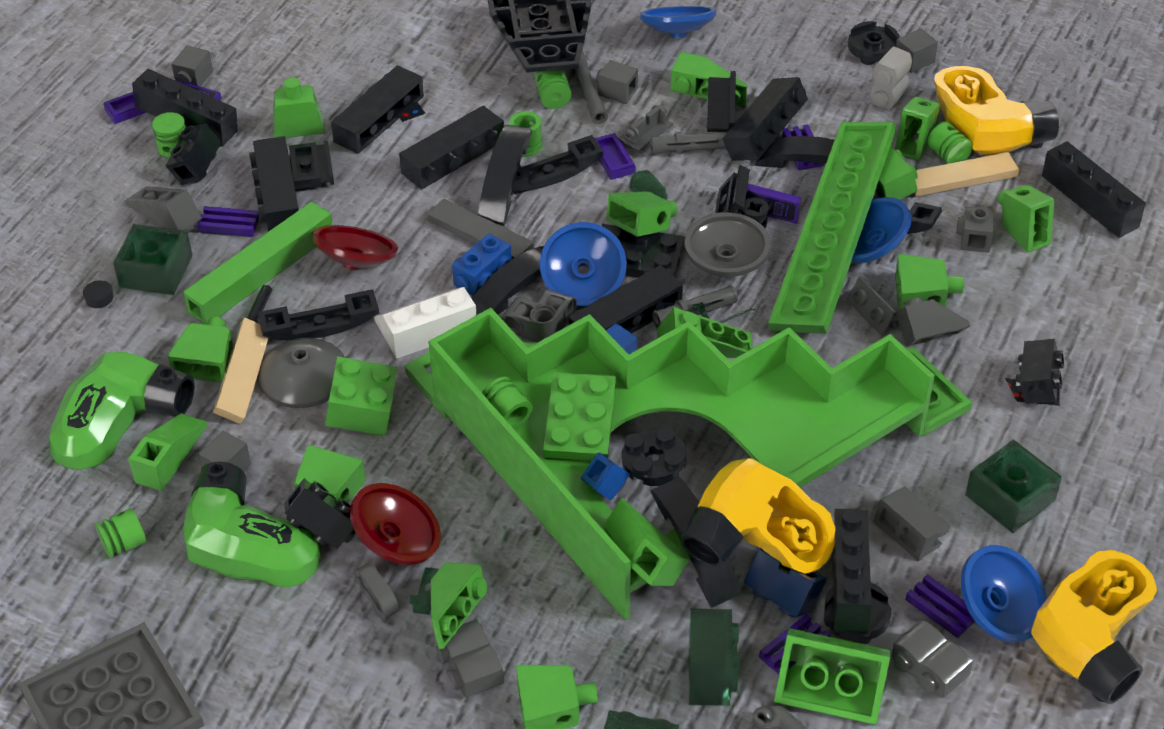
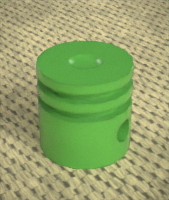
M564 70L536 72L535 84L542 104L551 109L565 106L571 99V90Z
M521 111L511 116L509 125L532 129L526 155L523 154L522 157H530L539 153L542 149V128L539 115L530 111Z
M174 112L160 114L152 122L157 150L160 155L170 158V152L176 147L181 138V132L186 128L184 118Z
M943 122L937 125L927 138L928 147L947 164L965 161L972 152V141L950 122Z
M509 377L495 379L482 391V394L513 429L521 426L532 413L533 405Z
M132 508L110 516L109 521L107 519L102 520V524L99 522L94 523L100 542L110 559L114 557V553L120 555L122 554L121 550L127 552L147 543L144 531Z

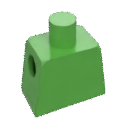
M298 78L286 79L284 81L285 88L274 90L272 118L274 138L325 134L323 113L313 87L310 85L301 86Z
M914 97L903 108L895 150L898 149L903 157L917 161L921 160L928 148L927 138L937 124L940 109L939 103ZM913 135H919L915 141L911 139Z
M1022 185L1012 190L1005 189L1001 191L997 201L1002 205V225L1019 245L1028 253L1051 244L1054 199L1030 185Z
M651 192L610 193L608 195L606 221L637 237L668 230L670 218L675 217L677 214V205L674 201H667Z
M898 254L895 270L898 311L905 306L904 302L911 299L921 298L922 302L933 299L946 306L948 293H963V276H947L946 265L943 260Z
M210 317L207 325L189 324L168 354L170 367L191 375L193 379L222 383L233 347L230 329L225 327V321L219 317Z
M308 445L294 486L296 489L304 478L310 483L317 481L329 491L328 495L336 501L343 499L349 502L366 481L363 460Z
M568 665L516 666L517 686L524 729H568L575 727L579 724V705L598 703L595 682L575 685L573 669Z

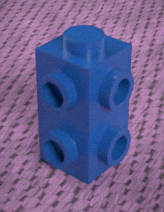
M488 233L480 241H477L463 256L458 257L452 264L453 284L457 288L464 287L470 295L474 296L478 289L496 271L512 260L511 245Z

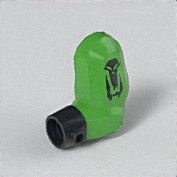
M107 352L100 355L86 372L69 385L63 396L50 430L49 453L56 463L71 469H86L101 465L111 457L121 436L129 429L136 414L147 411L150 414L176 417L179 414L185 415L192 404L195 383L193 377L164 364L160 365L144 357L127 352Z
M222 461L205 465L194 486L185 513L183 531L189 561L229 578L265 582L277 587H292L302 584L316 573L322 558L320 544L313 537V532L304 526L297 528L286 518L271 516L261 509L244 506L247 477L238 466Z

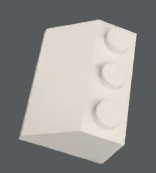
M461 287L379 314L374 317V321L397 359L428 348V341L476 316V305L466 289Z

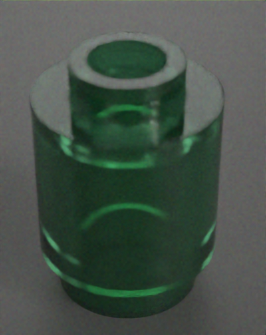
M649 170L638 171L632 175L629 183V190L631 192H651L665 200L668 199L666 188Z

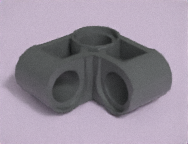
M547 289L543 293L538 303L525 297H516L501 319L516 335L538 343L566 326L569 322V316L573 315L576 311L577 299L551 289Z

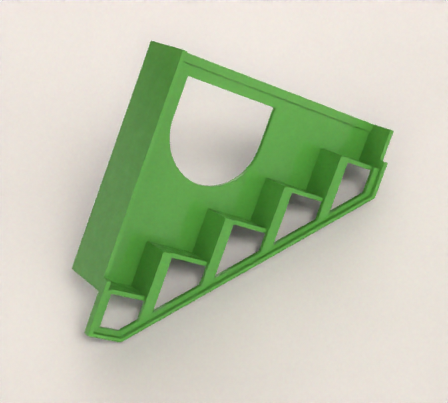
M492 308L428 341V353L404 365L405 373L445 419L450 418L624 620L630 617V593L647 582L631 568V561L614 543L604 526L612 510L606 505L596 490L580 479L592 461L544 458L543 456L553 372L616 376L611 432L621 424H628L639 416L649 413L671 411L699 416L726 431L751 458L791 479L800 488L903 424H906L918 437L921 436L924 432L935 377L925 365L891 334L831 368L790 327L729 361L690 321L628 354L590 314L528 348ZM431 366L432 375L427 371L426 368ZM500 377H509L533 405L529 418L515 429L482 394V391L488 384ZM675 529L667 533L665 536L688 556L686 550L682 547Z

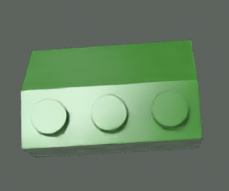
M789 628L774 702L877 725L890 661V650ZM789 660L795 661L796 664L788 670Z

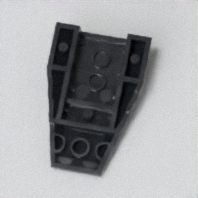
M487 0L491 18L526 73L580 67L591 11V0Z

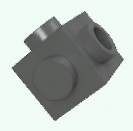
M965 206L964 217H958L956 234H961V250L990 252L993 236L994 209Z

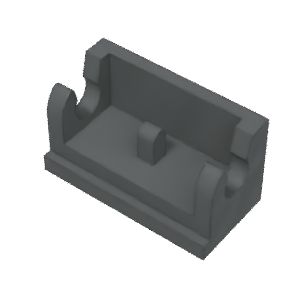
M905 486L880 499L873 520L875 524L917 561L922 560L924 556L942 545L938 538L948 533L951 526Z

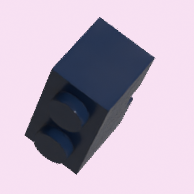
M760 548L743 583L752 588L753 594L757 597L771 600L780 606L779 610L790 617H799L812 613L828 578L817 571L804 574L782 566L780 561Z

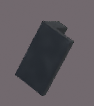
M736 71L730 72V78L709 77L707 132H728L735 124Z

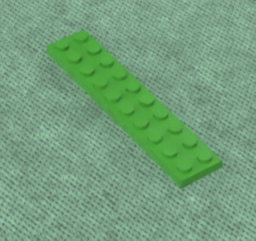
M841 122L770 316L768 325L771 331L782 332L790 327L794 332L827 334L896 131L894 122Z

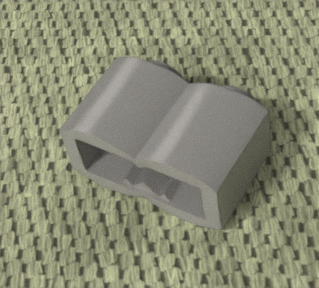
M893 46L875 65L873 70L875 84L870 92L873 105L889 111L906 93L909 86L907 73L912 65V58L909 52Z

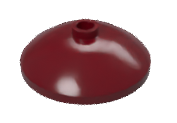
M327 225L318 227L314 230L312 237L319 250L330 259L343 264L344 268L350 270H358L359 267L368 268L386 263L396 257L398 251L397 244L390 238L371 230L353 226Z
M375 483L362 488L351 503L350 518L353 528L363 544L377 556L397 564L415 565L427 561L438 549L441 531L437 518L429 506L409 490L393 484Z

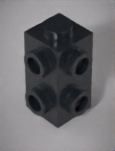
M206 123L186 127L181 132V138L176 147L170 152L171 156L165 166L181 185L201 181L206 176V171L211 161L217 155L216 152L221 141Z
M1055 339L1024 341L1023 354L1018 355L1020 374H1016L1017 391L1023 393L1025 404L1056 402L1057 389H1062V375L1059 369L1064 368L1063 351L1057 350Z
M304 478L284 503L287 520L297 528L304 526L313 532V537L324 546L330 544L338 549L343 542H350L356 534L350 518L351 505L343 499L336 501L328 495L329 491L317 481L310 483Z

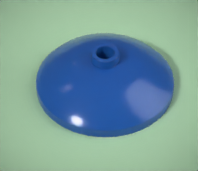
M671 6L640 12V19L645 24L657 31L671 33L672 38L687 37V32L701 29L716 16V9L706 6Z
M889 197L872 200L851 263L862 264L880 259L893 251L903 241L911 225V213L904 202Z
M589 222L572 223L557 230L545 243L540 257V272L547 289L575 297L577 299V307H587L599 298L605 297L620 288L626 274V255L618 238L603 226ZM581 266H586L589 271L581 274L578 269Z
M989 545L972 553L963 566L961 591L966 607L976 623L985 632L1004 642L1019 643L1032 638L1031 629L1037 611L1046 601L1047 595L1040 576L1028 560L1008 547Z

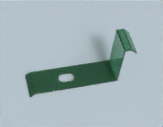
M703 302L693 304L692 309L699 308L701 316L709 319ZM753 308L745 309V310H743V311H741V312H739V313H737V314H734V315H732V316H730V317H728V318H726V319L720 321V323H724V322H726V321H728V320H730V319H732V318H734V317H737V316H739V315H741V314H743V313H745V312H747V311H753V310H755V309H753Z
M425 567L418 595L411 594L409 598V604H412L414 613L430 614L431 589L426 591L425 586L427 583H431V579L439 569Z

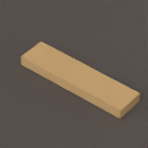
M1009 152L919 169L916 170L918 178L915 179L918 191L914 195L918 197L1018 177L1019 168Z
M245 317L240 323L213 409V413L239 424L245 419L269 339L263 337L260 324Z

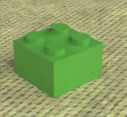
M337 356L325 426L386 436L398 367Z

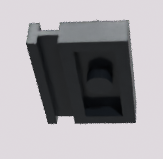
M324 141L322 145H316V142L289 145L295 189L322 186V183L330 182V185H334L328 141Z
M740 165L738 173L734 172L719 188L715 213L728 212L740 214V211L745 206L750 169Z

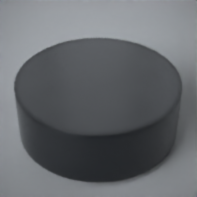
M93 281L83 289L86 304L93 308L105 307L114 298L112 286L106 281Z

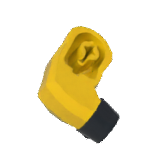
M954 66L945 68L935 75L936 94L945 121L952 123L973 143L972 149L979 155L990 156L1012 152L1023 146L1041 148L1044 142L1054 140L1058 135V113L1051 101H1021V103L1007 100L1005 94L996 86L991 75L979 68Z
M753 458L731 461L717 473L705 489L698 507L694 509L680 542L682 547L692 557L709 566L719 567L722 566L742 540L751 545L762 548L770 556L780 561L782 566L806 574L819 570L829 560L835 545V525L831 514L825 507L811 500L791 479L777 473Z
M1115 550L1098 551L1090 556L1082 567L1063 579L1037 611L1031 634L1042 651L1061 671L1076 678L1079 684L1089 690L1094 698L1100 702L1107 704L1115 703L1136 684L1142 674L1143 668L1119 640L1114 641L1122 626L1140 613L1153 600L1157 592L1154 576L1144 564L1130 555Z

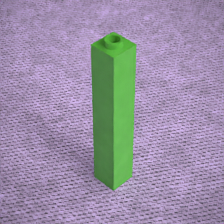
M310 202L183 291L187 312L205 325H207L210 317H220L262 287V285L317 246L312 240L313 232L318 227L332 225L333 219L329 211Z

